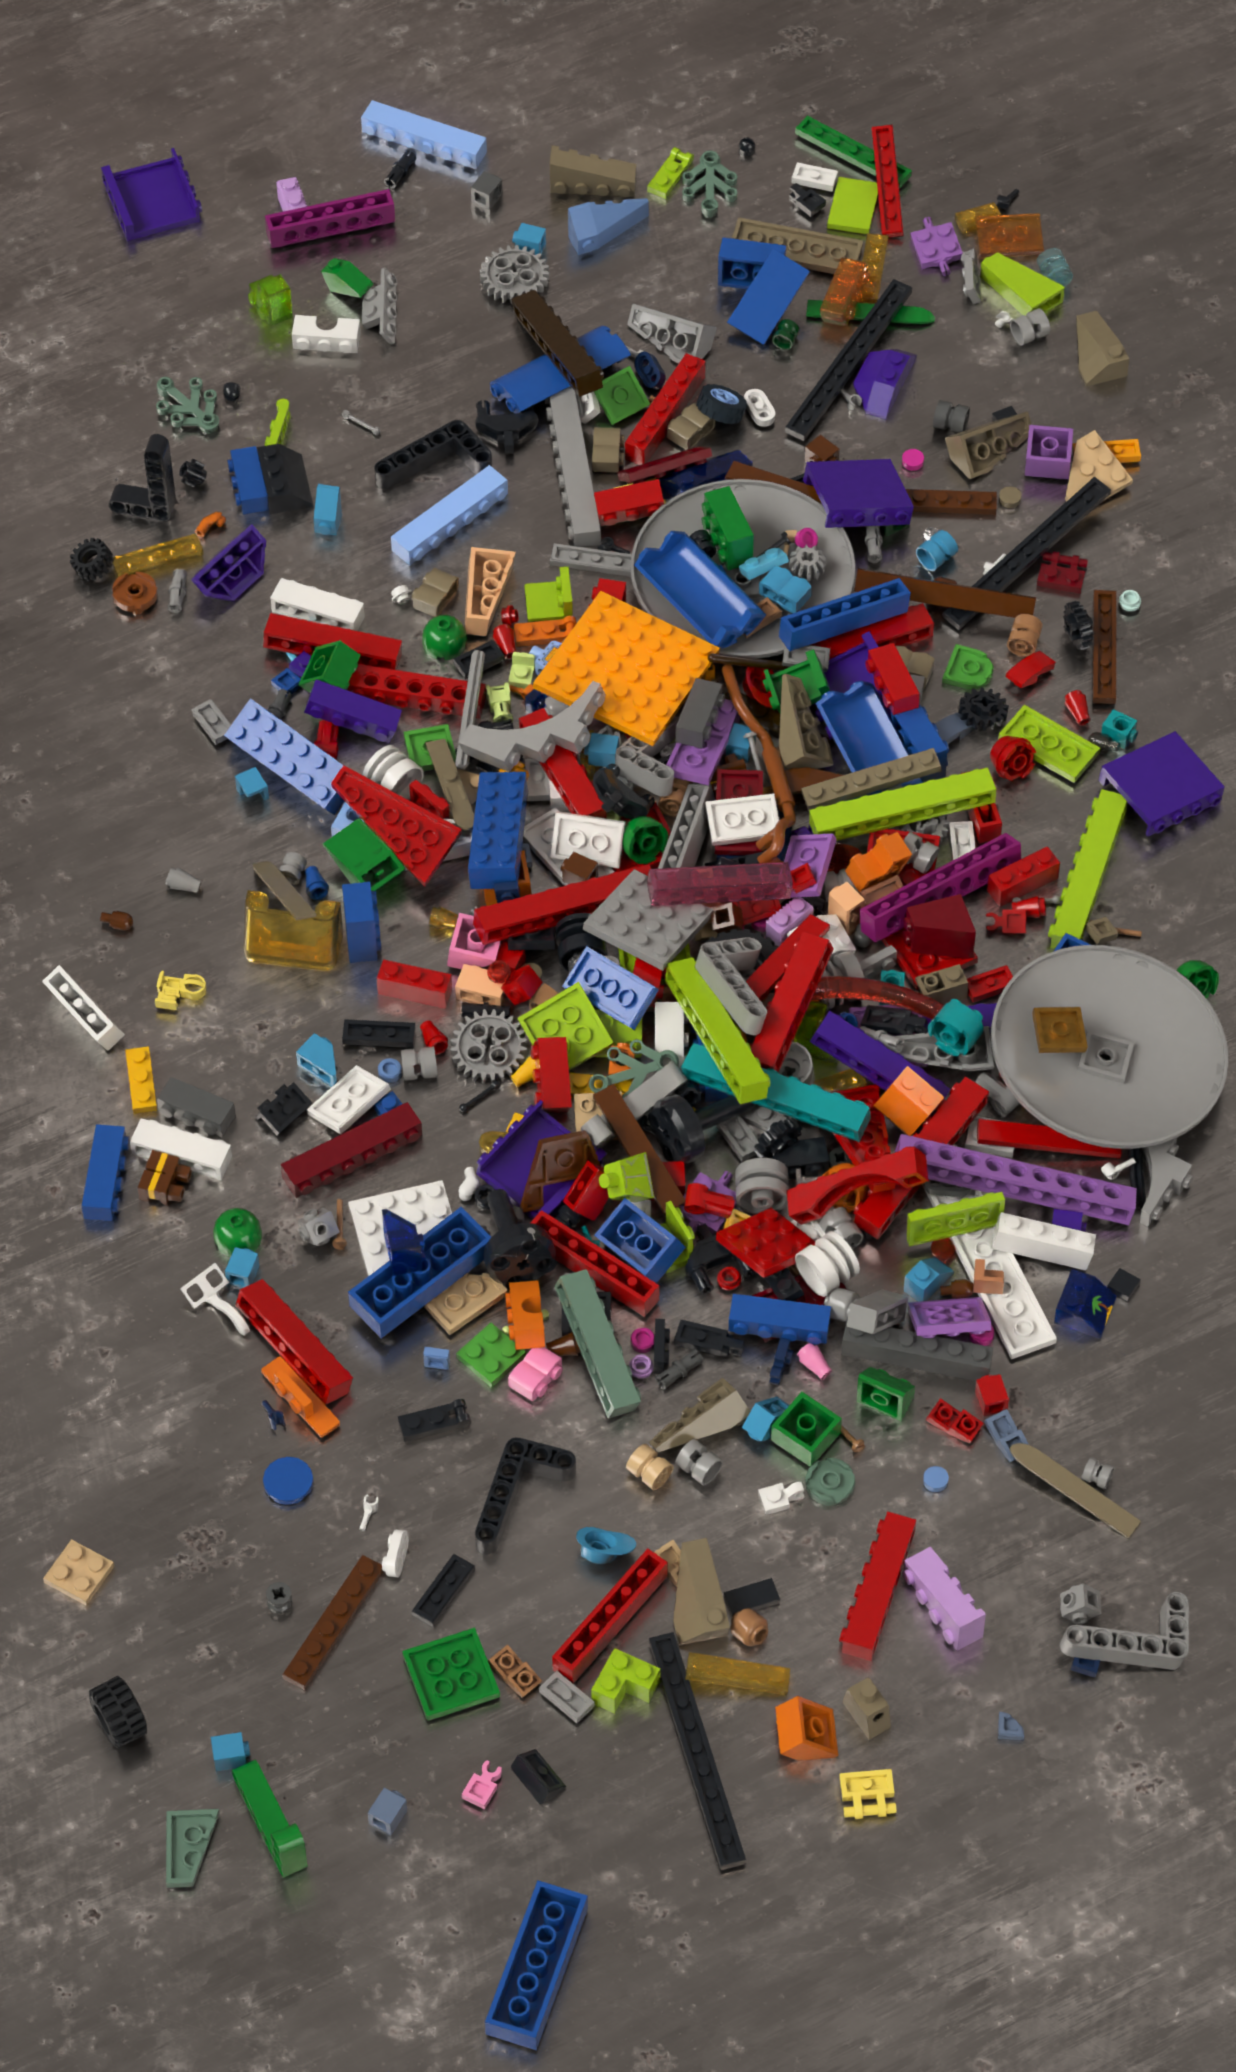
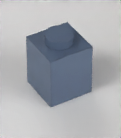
M383 1788L368 1811L369 1824L392 1835L407 1812L405 1797L396 1790L389 1791Z

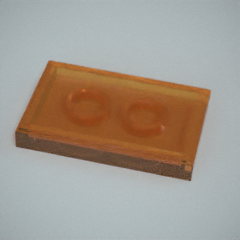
M1040 213L976 216L979 257H990L997 252L1004 256L1041 255L1044 253Z

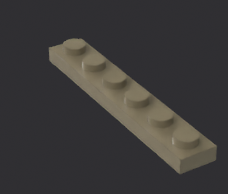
M934 748L813 784L801 788L809 811L819 806L832 805L940 772L941 765Z

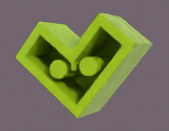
M614 1648L591 1689V1699L595 1702L596 1706L614 1714L626 1693L650 1703L661 1682V1668Z

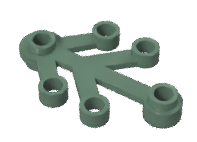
M712 150L705 151L700 157V164L692 170L684 172L682 176L683 184L690 186L682 190V198L685 201L694 200L695 193L706 186V199L701 202V212L706 217H714L718 212V201L714 199V186L725 194L727 201L733 202L737 199V190L730 187L737 184V174L720 164V157ZM706 170V175L695 182V177ZM714 170L725 177V183L714 175Z
M169 377L159 379L157 382L158 394L163 397L171 396L181 404L169 405L167 401L161 400L156 404L159 415L172 414L170 419L173 427L198 426L204 433L216 431L219 426V418L214 414V404L217 401L215 390L208 389L204 392V401L206 402L204 413L199 408L200 391L203 389L201 378L194 377L190 379V400L174 387L172 379ZM182 414H192L195 417L184 418Z
M635 1039L630 1043V1051L633 1054L641 1053L652 1059L653 1062L643 1064L622 1053L618 1047H611L607 1051V1058L613 1062L618 1061L631 1069L606 1077L602 1074H595L589 1080V1087L592 1092L597 1093L612 1084L634 1078L627 1093L622 1096V1098H625V1096L629 1095L643 1083L648 1073L658 1072L664 1067L663 1059L669 1058L679 1066V1058L673 1051L664 1050L659 1053L645 1046L641 1040ZM636 1042L642 1046L639 1051H634L632 1045ZM611 1050H617L619 1056L611 1058L609 1053ZM601 1080L603 1087L600 1089L595 1088L594 1082Z

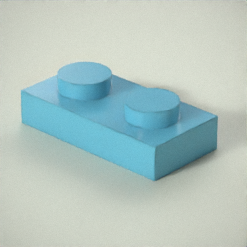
M779 547L771 548L757 558L747 559L739 568L741 574L748 580H751L770 571L774 566L788 563L789 560L787 554Z

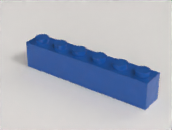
M898 578L781 617L779 638L789 651H793L908 612L911 592L901 579Z

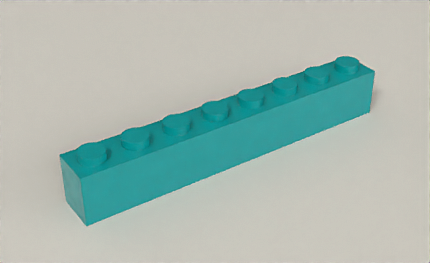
M693 1043L681 1066L686 1078L735 1096L704 1044L698 1045ZM762 1068L764 1073H767L770 1078L767 1098L752 1101L751 1103L860 1142L871 1119L870 1107L864 1102L858 1100L854 1102L846 1099L840 1093H830L824 1091L818 1085H808L802 1083L796 1077H786L780 1075L774 1069Z

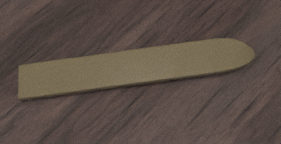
M446 739L425 742L455 824L462 830H472L474 813Z
M262 861L253 863L254 871L296 921L316 917L315 911L272 862Z
M1023 1443L1013 1444L1009 1450L1012 1456L1025 1468L1127 1539H1129L1141 1523L1135 1516L1040 1450Z

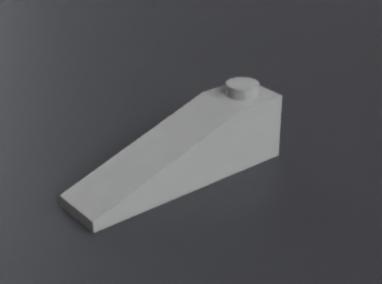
M632 304L627 323L628 326L656 345V348L666 353L676 363H680L686 353L703 359L712 348L717 328L709 324L637 304Z
M984 1026L982 1036L966 1055L959 1054V1056H952L942 1051L935 1044L937 1040L934 1035L930 1037L929 1033L895 1036L904 1039L903 1044L898 1042V1044L904 1045L899 1054L907 1061L965 1071L994 1069L989 1026Z

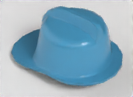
M585 1527L576 1533V1539L582 1545L581 1556L592 1563H610L616 1559L617 1555L628 1554L636 1548V1541L627 1534L606 1531L595 1527Z

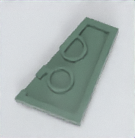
M219 1809L167 1811V1888L194 1886L220 1814Z

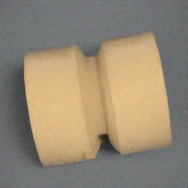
M642 1444L630 1456L626 1469L637 1478L642 1477V1482L655 1491L669 1479L674 1465L664 1457H658V1453L647 1444Z

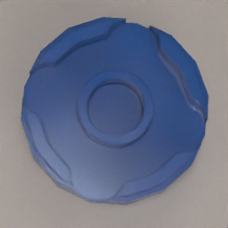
M283 1457L270 1463L263 1477L266 1494L273 1498V1501L285 1505L296 1504L304 1500L303 1498L312 1491L314 1482L312 1471L307 1463L295 1457Z

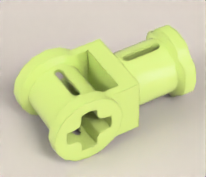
M506 682L504 685L493 687L486 685L487 703L490 707V712H494L493 723L510 718L513 722V715L510 713L511 695L509 683Z

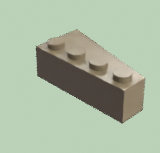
M551 146L549 163L550 193L635 198L636 164L612 158L602 160L598 155L590 154V156L577 154V150L569 149L567 152L559 150V146Z

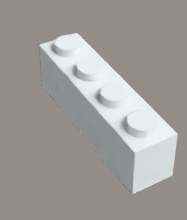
M281 578L270 597L272 612L297 619L310 620L312 622L358 631L365 618L364 603L356 599L339 596L336 593L319 590L313 586H306L293 580Z
M60 965L42 981L91 1036L107 1051L125 1035L76 980Z
M141 1118L130 1140L133 1155L149 1159L152 1150L177 1156L180 1158V1164L191 1167L192 1172L221 1181L232 1159L231 1145L225 1141L206 1138L199 1133H189L175 1126L162 1125L155 1120Z
M1001 1212L994 1228L991 1248L1087 1270L1094 1254L1096 1234Z

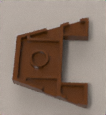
M585 1130L539 1139L520 1203V1209L523 1213L538 1210L544 1206V1185L576 1179L587 1160L601 1166L591 1139Z

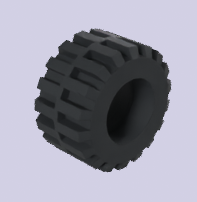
M116 1676L89 1690V1700L104 1733L113 1745L120 1748L147 1734V1723L143 1712L131 1689L122 1678Z

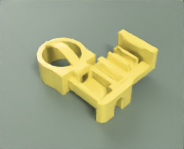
M161 971L157 981L158 998H155L156 1008L177 1010L178 1003L176 999L180 998V994L181 998H188L190 1000L201 999L206 994L204 978L197 974H184L183 979L165 976L164 971ZM189 984H195L202 987L199 991L191 992L186 989V987Z

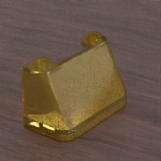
M247 891L245 900L244 955L249 961L318 971H329L336 966L343 938L341 902L322 901L315 908L316 917L296 921L289 911L268 909L269 899L266 894L258 891Z

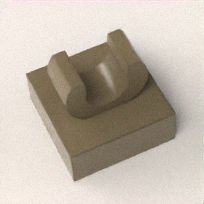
M1107 917L1087 922L1085 930L1089 933V938L1093 939L1096 945H1106L1107 942L1116 940L1119 934Z

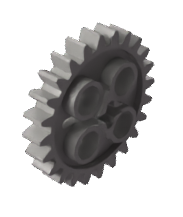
M507 245V250L505 251L500 247L498 254L492 251L491 257L486 256L485 262L481 263L480 283L483 284V290H488V296L494 294V300L501 297L502 303L510 299L512 304L511 298L532 290H536L537 293H543L544 287L548 286L549 265H546V259H541V253L535 255V249L528 252L527 246L520 250L518 245L514 249Z
M483 1009L482 1016H479L475 1011L474 1019L466 1016V1024L458 1023L460 1031H453L455 1038L450 1040L451 1045L454 1046L450 1048L451 1055H455L452 1057L453 1063H458V1071L464 1070V1077L472 1074L473 1082L479 1077L482 1078V1084L486 1083L487 1078L494 1082L497 1077L504 1082L505 1074L511 1076L513 1074L512 1069L517 1070L520 1067L518 1062H525L523 1055L528 1053L527 1048L524 1047L528 1045L527 1039L524 1038L525 1031L520 1030V1022L513 1024V1016L505 1019L504 1011L499 1016H496L495 1009H493L491 1015H488L487 1011ZM490 1028H494L492 1033V1045L490 1046L489 1050V1063L488 1065H484L486 1060V1048L488 1047L489 1043V1030ZM480 1031H481V1032L485 1033V1034H484L483 1036H481V1037H475V1036H474V1034H475L476 1032H480ZM501 1034L508 1036L505 1040L497 1038ZM474 1053H478L481 1055L477 1059L470 1058V1056ZM497 1056H502L505 1058L501 1062H496L493 1060Z

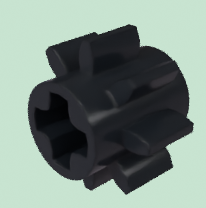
M193 458L191 462L185 461L179 471V475L183 477L181 482L193 488L196 484L201 485L207 476V471L203 469L205 464Z

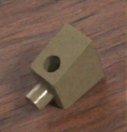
M869 1677L846 1690L842 1703L869 1740L891 1728L889 1705Z

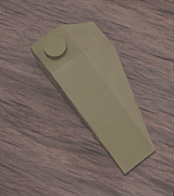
M1097 311L1077 315L1079 372L1086 386L1126 377L1128 375L1129 357L1122 343Z
M1028 411L945 437L950 459L969 479L990 472L997 462L1007 457L1006 455L1013 448L1018 447L1028 438L1029 425H1031Z
M788 674L782 675L779 749L783 767L788 769L803 767L817 769L832 766L834 764L828 740L826 737L822 738L817 727L820 725L818 717L814 718L809 709L811 701L802 680Z
M721 1378L697 1397L699 1402L694 1407H686L681 1412V1419L678 1422L669 1423L649 1443L657 1452H661L688 1443L692 1439L697 1440L734 1426H739L746 1421L751 1411L736 1389L724 1378Z
M707 1538L682 1542L673 1617L678 1646L729 1635L730 1625Z

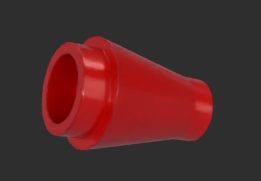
M508 624L499 625L494 628L492 638L504 654V658L512 659L513 652H516L514 630Z
M1080 690L1068 693L1064 697V704L1078 725L1082 726L1089 723L1091 719L1088 712L1086 695L1082 694Z
M1038 895L1022 901L1012 902V910H1027V917L1041 919V916H1046L1045 897L1039 898Z
M432 1021L423 1022L420 1025V1030L422 1031L426 1047L434 1046L435 1055L445 1052L448 1048V1038Z

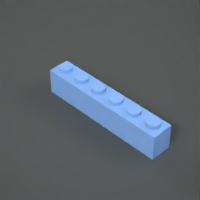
M373 100L361 117L362 132L368 135L413 148L466 167L477 169L487 153L486 137Z
M487 466L392 535V551L409 566L415 561L421 560L426 553L437 548L448 537L454 536L459 529L470 524L481 513L487 512L496 502L503 500L508 494V480L493 467Z

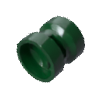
M784 319L779 323L778 331L775 332L772 341L776 347L789 350L792 348L795 341L794 338L798 336L800 328L794 321Z

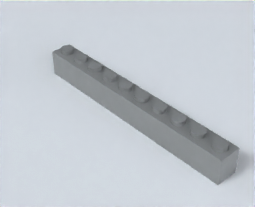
M570 386L545 399L544 403L549 404V408H546L547 420L552 421V424H549L550 437H555V441H552L553 453L558 454V458H555L556 470L561 471V475H558L559 487L564 488V492H561L562 504L567 505L564 513L565 521L570 522V526H567L569 540L573 539L574 546L577 547L601 545V530L576 394Z

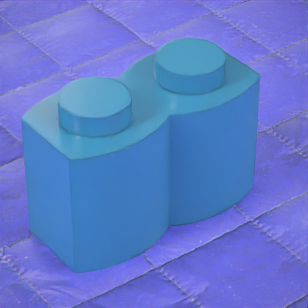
M774 566L759 583V593L764 598L768 597L772 602L778 603L783 609L796 613L812 596V586L806 579L793 576L788 569Z

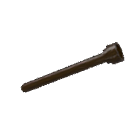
M713 653L708 655V661L711 663L780 671L790 667L783 666L781 661Z

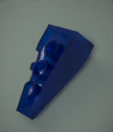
M735 450L709 458L703 464L687 465V468L681 471L674 472L672 470L659 479L660 486L673 498L697 486L725 480V476L733 461L752 466L753 462L740 450Z

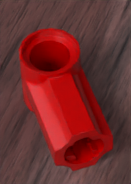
M326 720L319 721L318 736L314 744L337 760L339 726Z
M691 1183L687 1186L684 1210L695 1215L709 1213L729 1218L734 1208L735 1200L732 1196L709 1191L706 1185Z

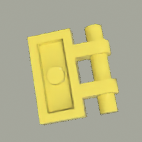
M891 1769L840 1773L842 1802L853 1801L852 1807H843L844 1818L854 1817L855 1819H863V1816L870 1815L886 1817V1814L896 1813V1803L885 1804V1798L894 1797L895 1793ZM876 1799L877 1804L862 1806L861 1800Z

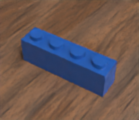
M96 1124L82 1201L84 1219L113 1221L114 1212L119 1210L117 1193L122 1191L123 1177L120 1176L121 1171L126 1169L124 1153L130 1147V1136H126L125 1126Z
M733 1294L728 1331L739 1335H758L762 1338L776 1337L789 1339L790 1341H806L814 1345L820 1343L827 1344L831 1306Z

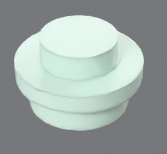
M1126 590L1119 597V606L1126 611H1135L1141 606V597L1134 590Z

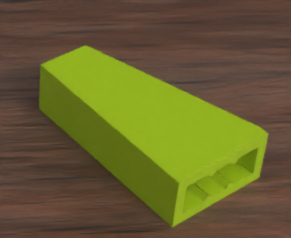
M998 252L990 257H986L981 262L980 277L1022 315L1026 316L1028 312L1038 308L1047 313L1063 303L1065 287Z

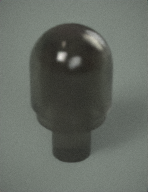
M1094 732L1088 737L1089 742L1100 747V752H1108V750L1117 752L1119 750L1120 743L1112 741V738L1107 734Z

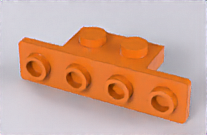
M277 1357L261 1369L262 1374L274 1386L276 1392L288 1401L292 1410L299 1414L319 1437L323 1438L340 1426V1421L282 1357Z

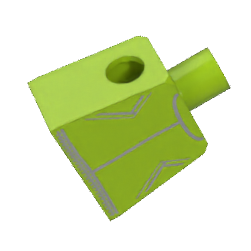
M646 1152L604 1165V1174L600 1175L599 1184L602 1188H607L610 1199L623 1201L626 1198L630 1202L636 1203L655 1198Z

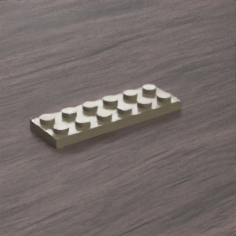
M738 217L732 238L739 240L786 245V257L804 268L852 278L854 277L863 248L862 240Z

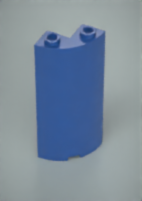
M599 326L577 338L579 345L585 347L587 355H591L596 366H600L602 370L626 360L631 355L617 334L611 335L610 328L606 326ZM546 354L489 383L492 395L498 398L499 401L506 398V405L514 414L521 413L523 410L570 387L569 383Z
M670 531L665 536L660 548L646 547L639 554V558L634 564L709 643L720 649L737 643V638L742 634L748 636L766 616L749 596L685 532Z
M857 681L845 693L828 691L822 695L821 700L816 702L852 773L910 755L872 683ZM921 777L901 783V785H916L924 783ZM878 790V791L871 792V793H868V794H865V795L870 796V795L882 793L883 791Z

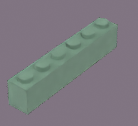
M587 1269L560 1276L554 1287L607 1418L635 1411L641 1402V1394L639 1389L634 1386L629 1365L625 1364L620 1343L616 1342L611 1321L607 1320L605 1306L602 1299H599L596 1293V1284L593 1277H590Z

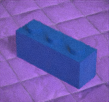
M257 447L230 450L231 459L227 460L229 473H234V476L231 477L232 488L238 491V493H235L236 506H241L243 515L268 511V496Z

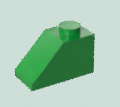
M334 258L321 270L330 292L361 298L373 286V282L350 261Z

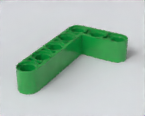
M255 1759L232 1769L231 1772L235 1783L282 1877H287L307 1868L306 1849L302 1834L296 1823L288 1824L257 1760Z

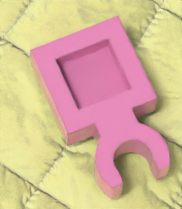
M488 1760L482 1765V1775L479 1776L474 1773L462 1793V1799L484 1810L497 1790V1784L494 1781H497L502 1775V1767L500 1766L493 1773L487 1771L490 1767V1761Z

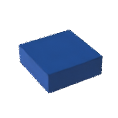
M286 668L271 680V684L278 691L280 689L287 690L285 695L287 697L289 692L293 694L300 688L298 684L301 678L290 671L289 668Z

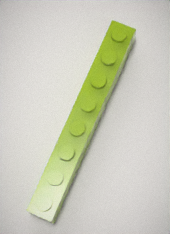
M988 767L974 769L958 775L953 774L937 780L932 779L916 785H907L904 788L886 790L882 793L870 796L865 795L849 801H840L828 806H819L809 810V824L813 834L833 833L837 839L836 841L995 803L996 787Z
M1101 789L1099 798L1094 797L1091 808L1094 812L1093 815H1088L1085 828L1088 830L1087 833H1082L1079 846L1082 847L1081 851H1076L1073 860L1075 868L1074 870H1069L1067 877L1069 886L1068 888H1063L1060 899L1063 903L1062 906H1057L1054 919H1057L1056 924H1051L1048 937L1051 938L1050 948L1055 949L1065 933L1083 940L1086 924L1091 917L1127 810V801L1119 793Z
M694 958L667 963L665 982L738 1102L744 1104L767 1098L768 1087H770L768 1074L762 1070L759 1059L755 1058L752 1054L749 1043L744 1041L739 1027L735 1026L729 1012L725 1010L723 1004L696 970Z

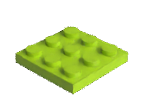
M579 982L517 1018L532 1045H534L537 1038L566 1037L569 1071L615 1044Z

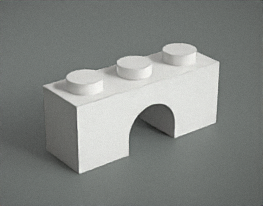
M295 315L292 330L293 349L358 353L361 335L360 319L338 318L337 325L333 329L322 330L317 327V316Z

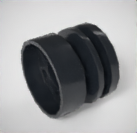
M575 913L565 916L555 926L559 965L565 971H572L586 946L603 956H608L606 941L583 930V923L590 917V913Z

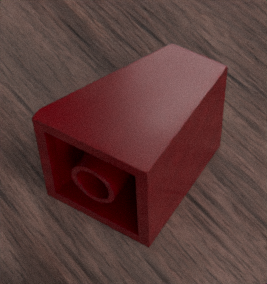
M961 894L907 907L906 917L903 918L905 931H902L905 944H909L912 953L965 959L974 957L976 930Z

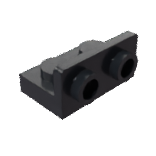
M294 1082L288 1087L283 1084L274 1092L277 1097L270 1102L266 1099L257 1107L260 1112L255 1118L257 1120L262 1118L276 1135L313 1104Z

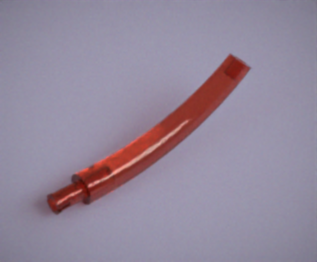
M822 976L811 999L875 1001L912 1010V1012L930 1020L944 1006V1004L924 994L896 984L849 976Z

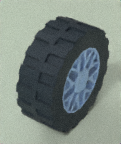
M707 384L703 386L696 406L699 411L711 419L726 424H737L742 420L747 407V401L742 395L722 385Z

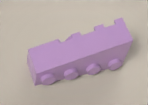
M931 1547L904 1560V1571H902L905 1581L908 1585H913L919 1602L928 1607L932 1621L936 1625H940L943 1630V1636L949 1645L953 1644L958 1651L983 1638L985 1612L981 1608L975 1609L973 1605L975 1602L969 1593L963 1594L958 1579L948 1576V1567Z

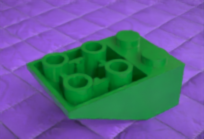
M360 818L322 844L351 884L370 882L371 891H378L405 870V867L394 852Z

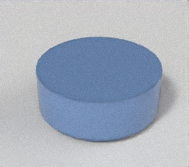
M391 1058L381 1061L378 1065L379 1078L387 1083L398 1081L402 1076L400 1062Z
M939 1466L928 1468L923 1477L925 1488L931 1492L945 1490L948 1485V1473Z

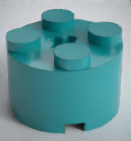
M951 999L929 1023L928 1033L930 1037L934 1035L937 1040L935 1044L947 1054L952 1056L966 1055L984 1032L983 1016L979 1011L970 1009L958 999Z

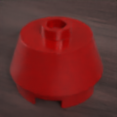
M1004 736L993 745L990 759L1001 778L1013 781V779L1018 777L1025 778L1032 771L1035 765L1032 761L1036 750L1031 742L1025 738Z

